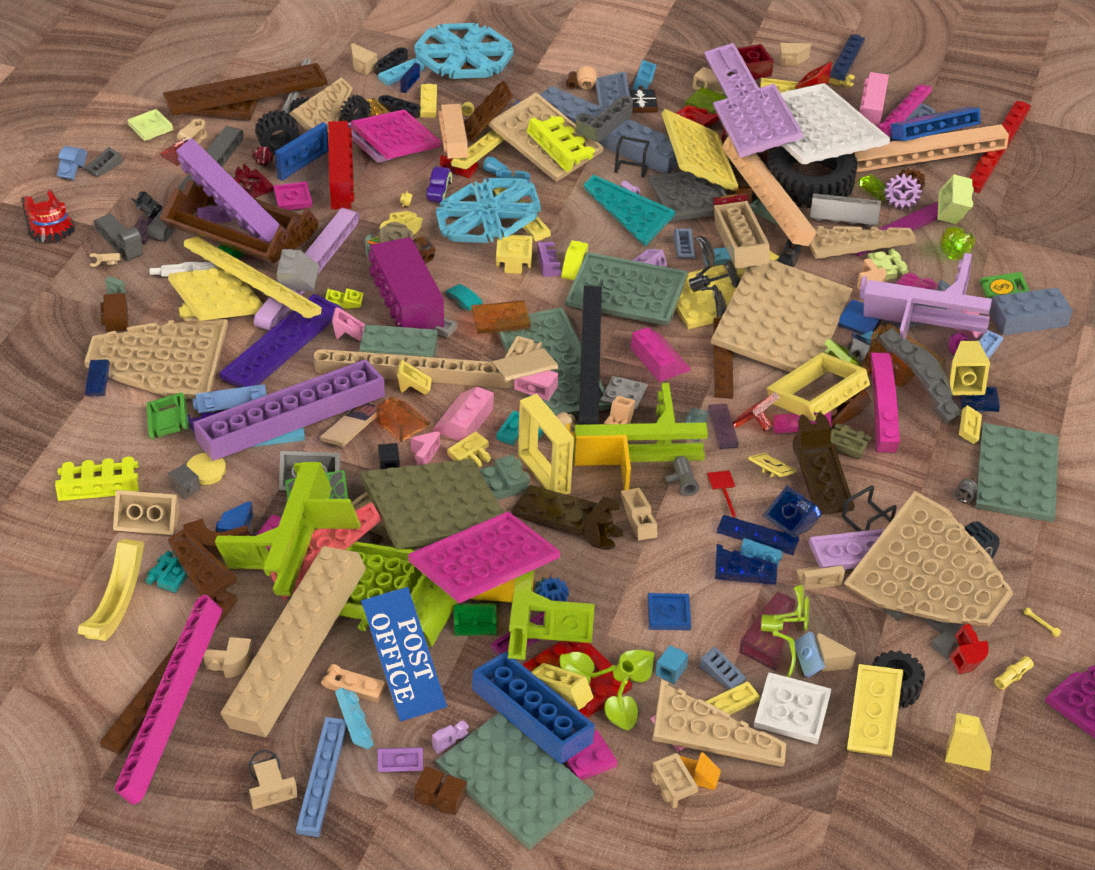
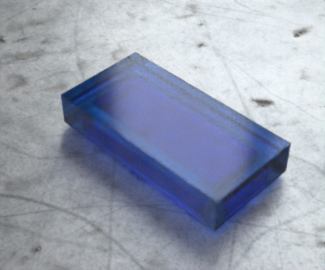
M414 63L401 77L400 88L402 93H407L420 78V64Z
M108 359L90 360L85 388L86 396H105L110 361Z

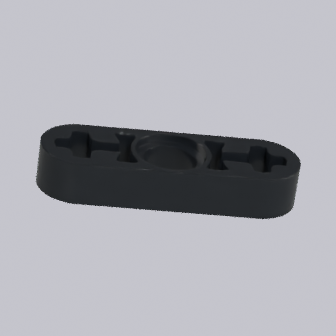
M403 47L396 48L374 64L375 74L378 75L405 62L408 59V50Z
M381 95L378 98V107L389 112L406 110L414 118L420 117L421 106L389 95Z

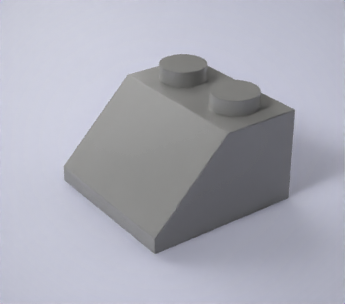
M283 249L277 270L278 283L290 290L314 291L319 265L301 250Z

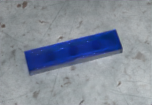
M727 515L722 516L717 528V533L742 541L746 538L779 549L783 553L793 556L800 539L798 536Z

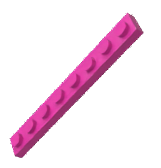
M917 85L877 128L890 137L891 123L905 121L932 92L931 86Z

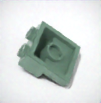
M514 455L495 459V465L479 469L497 500L524 493L528 488V483H530L528 472L522 471L521 460L519 458L515 459Z

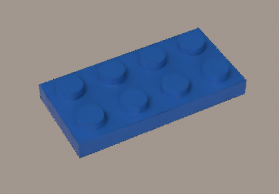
M326 123L318 124L275 151L277 178L283 181L329 152L328 125Z

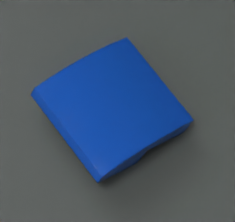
M852 299L839 318L838 326L863 335L870 331L874 332L882 319L865 317L864 303Z

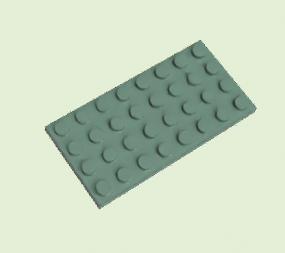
M563 307L495 320L494 327L506 353L509 351L516 336L534 340V343L542 342L541 349L544 348L558 364V370H550L558 373V386L548 401L542 400L555 416L561 412L579 416L581 342ZM601 381L599 383V411L611 409L612 406L610 403L600 401L605 392Z

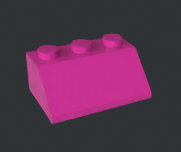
M649 327L632 332L631 350L659 382L690 371L691 368L661 334Z

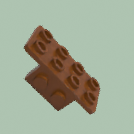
M504 80L497 84L492 93L485 97L482 104L474 109L472 115L464 120L466 138L470 143L474 141L485 127L489 126V123L508 105L507 103L513 98V93Z

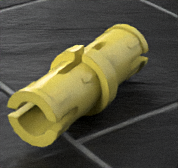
M1024 656L1016 664L1008 666L1003 674L995 678L996 686L1004 690L1012 682L1020 680L1022 675L1034 666L1033 661L1029 657Z

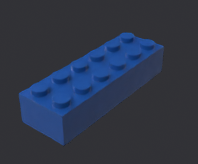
M506 651L473 670L472 690L559 764L564 763L593 744L595 724L517 660L508 659Z

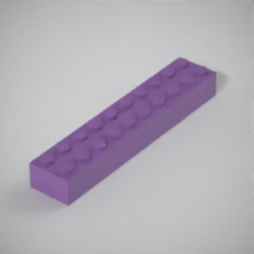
M366 359L195 421L193 423L196 441L212 461L221 459L222 457L385 397L384 378Z

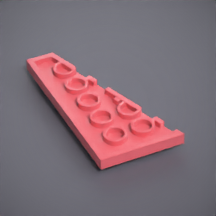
M373 503L355 510L361 524L360 529L314 530L292 594L296 591L323 546L346 550L381 521L380 515ZM271 572V577L275 583L278 574ZM281 596V597H282L283 601H285V600H286L288 597H290V596Z

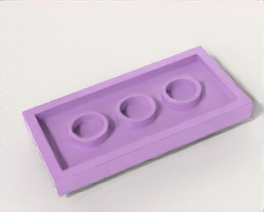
M885 529L810 537L808 543L820 569L841 565L844 570L854 569Z

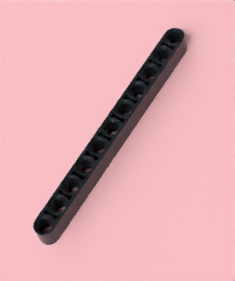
M584 285L579 425H596L599 420L602 286Z

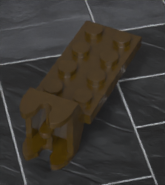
M822 413L817 414L816 424L810 423L809 418L802 414L798 420L799 429L797 435L793 438L792 446L795 455H797L815 515L840 513L843 511L845 500L851 497V493L835 445L830 444V423ZM853 500L848 503L846 512L854 510Z
M529 485L511 509L512 515L579 535L584 533L591 545L600 549H613L616 547L613 540L607 537L623 536V530L614 525L612 511L620 510V505L616 500L604 496L599 503Z

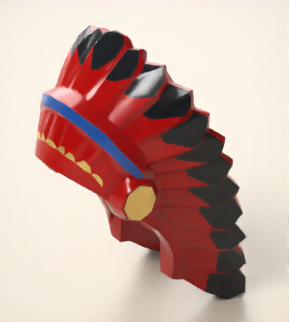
M52 189L47 192L49 200L37 204L34 203L31 196L21 197L22 209L24 210L28 226V235L36 242H59L75 232L74 222L66 212L64 202H59Z

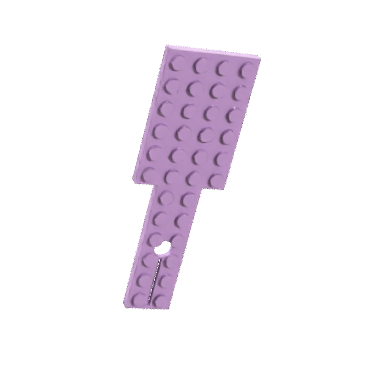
M734 43L704 52L705 58L726 96V99L713 103L714 109L740 158L803 138L799 125L776 85L771 84L759 88ZM729 72H733V73H734L733 75L728 76V73H729Z

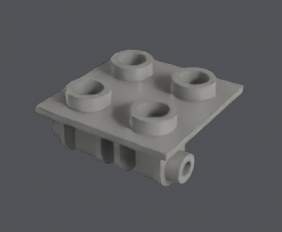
M612 376L600 401L612 404L617 396H622L635 400L634 409H637L648 384Z

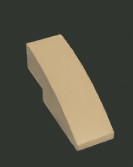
M635 488L621 491L626 514L637 540L657 538V523L651 514V506L641 489Z

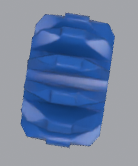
M551 575L549 579L542 577L541 582H537L535 585L534 593L551 601L567 602L569 590L566 582L560 581L559 577L553 579Z

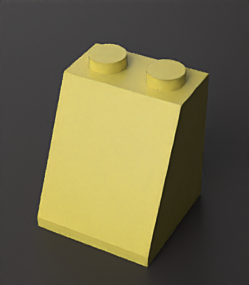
M961 341L952 361L949 379L953 395H985L990 361L979 341Z

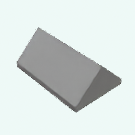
M280 451L279 490H286L285 480L296 478L297 474L293 468L294 463L321 462L325 473L341 471L340 453Z

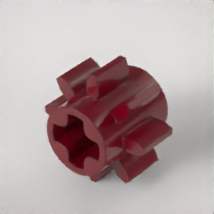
M257 147L256 151H252V159L256 160L255 164L267 166L269 161L272 162L273 154L269 152L267 147Z

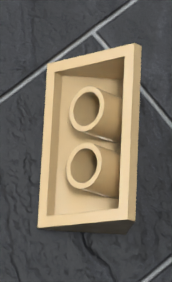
M116 490L113 530L174 535L180 515L176 494Z

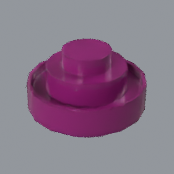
M958 332L949 338L948 348L953 356H955L961 341H969L964 333Z

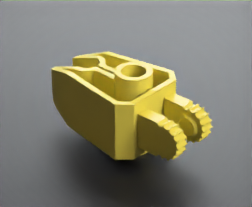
M410 211L391 213L389 220L382 222L379 229L386 226L387 223L398 222L406 225L409 230L411 229L414 235L421 228L423 218L417 217L416 213Z

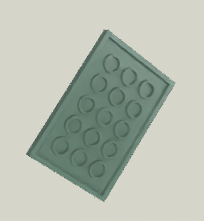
M587 252L566 299V306L583 309L584 285L602 286L601 313L669 326L688 278V271Z
M983 423L981 427L977 475L978 489L976 492L975 509L1054 523L1056 517L1059 436Z
M497 713L436 760V767L446 776L451 775L467 781V795L528 850L594 797V791L563 764H559L500 713Z

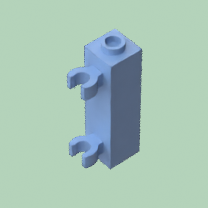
M265 384L197 393L196 398H192L194 410L198 409V413L227 410L266 396Z

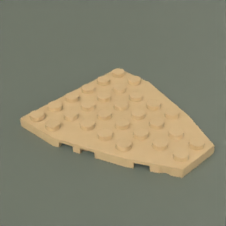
M189 317L185 318L186 322L174 323V320H170L168 324L161 326L157 325V323L128 327L126 332L118 334L116 331H111L107 334L92 336L84 361L85 367L118 382L165 397L183 392L186 399L192 400V398H196L197 393L212 391L228 321L227 319L199 321L198 318Z
M916 491L910 496L844 582L846 588L881 608L940 622L990 627L1013 596L1012 589L1005 582L1003 575L994 565L990 555L973 536L971 537L967 533L965 527L961 523L959 524L953 517V514L947 508Z

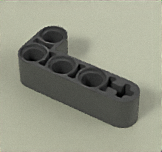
M621 96L596 117L586 113L578 114L576 116V132L595 142L603 140L632 115L633 99L629 96Z
M111 213L94 220L97 232L117 253L122 254V258L125 261L143 255L141 236L136 227L126 230Z

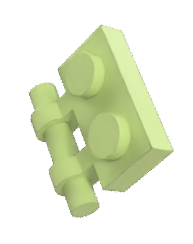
M894 249L888 251L889 255H886L884 251L868 254L867 259L870 258L877 265L878 269L885 268V280L897 278L898 273H902V275L909 273L906 263L901 260L900 254Z

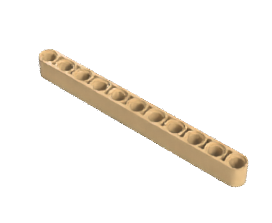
M320 349L314 353L315 371L319 374H326L366 359L384 379L398 380L399 363L403 360L431 377L432 383L511 388L514 386V379L505 383L502 374L493 363L486 361Z

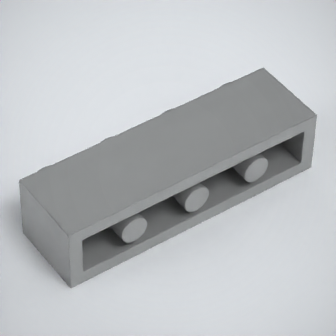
M813 193L810 218L817 221L828 219L834 223L846 221L852 225L863 223L865 226L872 227L878 225L881 201Z

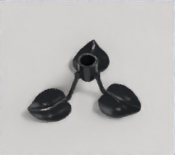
M698 236L695 239L699 242L706 262L709 265L700 273H697V277L689 279V285L693 292L713 290L717 317H720L727 309L722 291L716 285H712V287H708V285H710V282L730 277L732 285L737 288L740 279L737 275V269L731 260L726 261L728 274L711 279L707 275H703L714 265L715 253L711 242L706 237Z

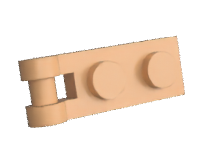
M335 664L329 666L328 674L321 681L322 686L327 689L337 691L342 687L355 692L361 699L375 703L379 702L386 687V681L347 671Z

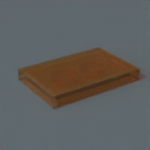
M524 300L471 305L477 334L531 329V322Z

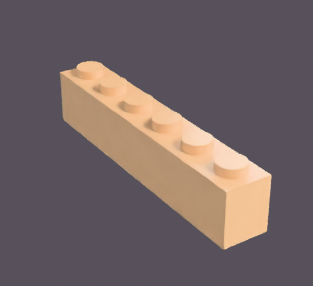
M441 105V111H438L444 153H447L448 159L467 158V138L461 105Z

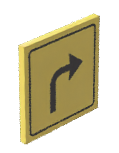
M761 453L748 458L750 461L763 467V473L768 472V470L772 472L770 477H775L776 475L783 477L797 472L796 469L767 453Z

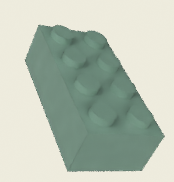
M364 325L360 352L436 358L438 330Z

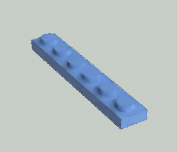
M325 717L296 827V833L299 835L320 837L347 730L345 719Z

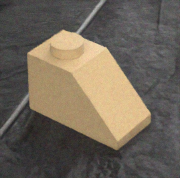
M354 43L351 44L353 69L363 75H368L374 70L377 54Z
M780 43V66H797L807 60L810 55L811 43Z

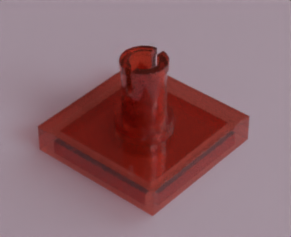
M776 392L770 394L732 422L733 425L737 428L755 418L763 431H767L774 424L764 411L780 397Z

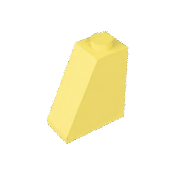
M956 713L947 742L945 762L989 771L992 751L980 718Z

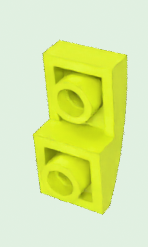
M347 288L345 293L328 289L325 299L341 306L343 309L361 307L364 293Z

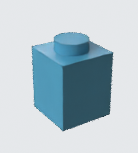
M670 645L657 661L656 676L675 684L687 668L688 654Z

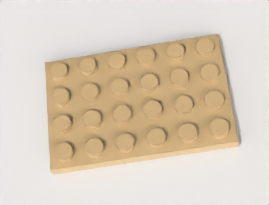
M534 93L495 117L489 123V127L555 182H558L590 160L586 158L581 160L580 164L576 165L574 163L572 171L566 172L526 132L529 121L532 118L545 121L550 116H560L564 118V127L570 126L574 128V137H583L576 132L575 123L538 93ZM583 137L585 140L583 146H590L595 149L593 158L603 152L604 147Z

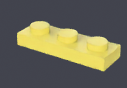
M421 84L420 117L436 118L437 84Z

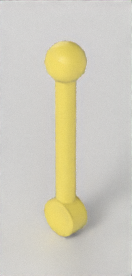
M1029 607L1024 608L1023 612L1025 615H1030L1052 631L1053 636L1058 637L1061 630L1059 628L1050 626L1035 615Z

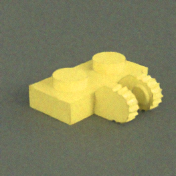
M475 431L447 449V455L454 461L472 459L476 466L480 468L482 466L480 459L485 463L491 459L489 453L484 450L489 447V441Z

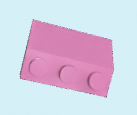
M475 387L461 393L433 428V432H440L441 435L459 442L479 429L493 410L494 393L480 387Z

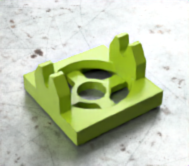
M827 339L824 343L828 347L824 351L825 354L833 357L837 356L841 360L865 368L866 371L868 370L863 363L857 362V357L854 355L849 356V350L831 339Z

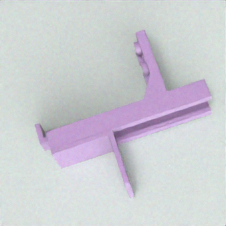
M968 253L964 254L963 260H959L958 270L960 272L956 273L955 283L945 291L873 280L867 281V276H863L860 285V299H864V316L901 322L900 336L903 340L907 337L910 321L987 333L989 316L964 313L962 311L989 315L992 299L966 295L972 254ZM914 303L943 307L947 309L945 310L926 306L914 305Z

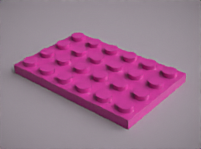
M505 512L408 554V561L458 603L560 558V551L510 512Z

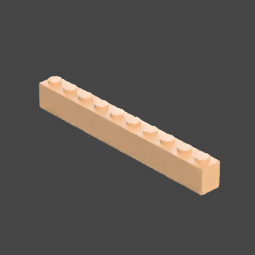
M1001 124L930 135L907 141H892L882 147L854 152L858 163L857 172L1007 149L1009 134Z
M728 136L722 146L726 155L791 242L809 246L817 233L760 157L754 153L740 158Z

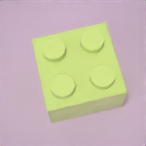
M953 174L940 189L938 195V220L957 224L972 209V193L974 190L972 179Z

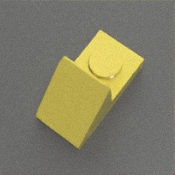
M401 360L397 373L401 393L411 386L426 395L430 391L432 378Z

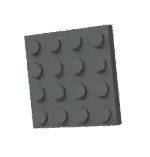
M689 171L649 176L648 179L659 203L675 211V216L669 222L713 216V197L727 196L721 185L712 184L702 177L698 178Z

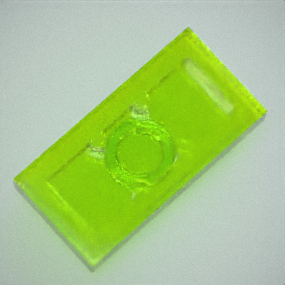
M873 174L859 179L858 184L876 199L881 201L886 198V185Z

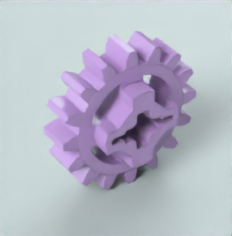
M905 174L901 178L899 175H896L895 180L891 178L890 183L886 184L885 194L887 195L885 199L890 200L889 205L895 204L894 209L900 206L901 210L904 207H907L909 210L910 205L916 206V201L920 200L919 195H921L922 190L919 189L921 185H916L917 179L911 180V175L906 178Z

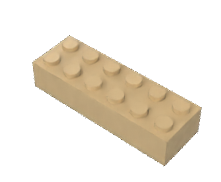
M748 201L715 205V225L734 267L744 269L747 266H763L770 263L769 243Z

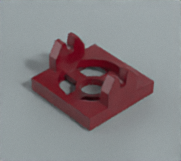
M243 164V169L241 170L237 166L233 179L238 184L243 182L244 187L242 188L251 197L257 198L274 191L273 185L257 169L250 171V168ZM256 178L258 181L250 182L249 179Z

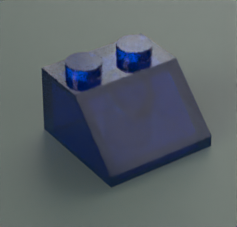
M786 485L762 517L794 538L809 531L822 516V513L817 505Z

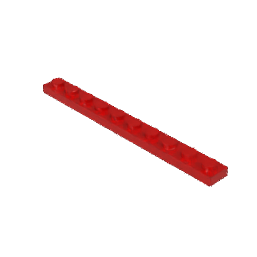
M1016 100L1003 121L1002 126L1009 134L1007 148L1029 113L1030 104ZM1006 149L984 152L969 179H972L973 192L981 193Z

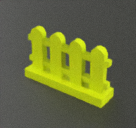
M550 116L545 121L537 120L536 118L530 119L526 132L566 172L572 171L574 163L577 165L580 164L581 160L586 158L591 160L593 158L595 149L590 146L584 147V138L580 136L574 137V128L563 126L564 118Z
M130 456L124 457L122 463H114L113 459L107 458L102 461V464L94 465L92 460H86L82 463V466L74 467L72 462H65L62 464V468H58V475H61V480H55L58 501L116 496V490L139 492L138 473H134V468H138V461H134V458ZM122 469V474L114 475V470ZM102 471L101 476L94 477V472ZM81 473V478L74 479V474Z

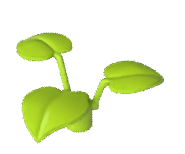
M803 585L794 587L798 598V606L795 612L780 615L762 614L761 631L773 632V636L781 637L789 642L792 663L786 677H790L795 668V641L793 638L779 633V630H783V622L804 621V631H807L810 603L808 596L805 597L803 602ZM798 615V618H786Z
M646 650L626 651L620 656L617 666L612 665L610 668L592 673L595 668L592 659L584 653L572 652L560 656L561 669L586 676L588 684L591 677L595 678L613 671L614 678L617 681H621L622 684L617 697L612 696L605 702L604 712L613 724L629 731L637 721L638 708L634 699L630 696L622 697V692L629 678L634 682L643 683L651 677L655 653Z

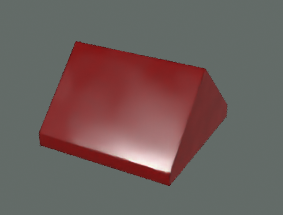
M831 61L807 72L794 88L800 89L823 83L827 85L832 67Z

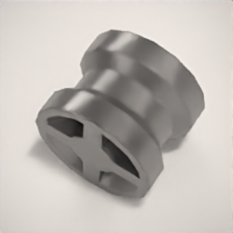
M967 478L960 480L958 487L954 491L955 498L962 503H970L977 492V484Z

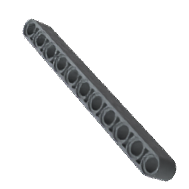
M226 126L206 152L223 167L242 142L243 130ZM190 173L178 187L179 190L183 191L188 179L193 181L191 178L193 176ZM163 207L149 225L147 235L149 238L167 241L176 229L165 225L159 219L163 212Z

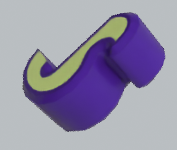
M438 166L433 168L430 185L426 193L428 201L440 203L445 199L447 186L452 184L453 174L451 169Z

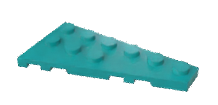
M594 174L584 183V189L645 247L675 216L674 210Z

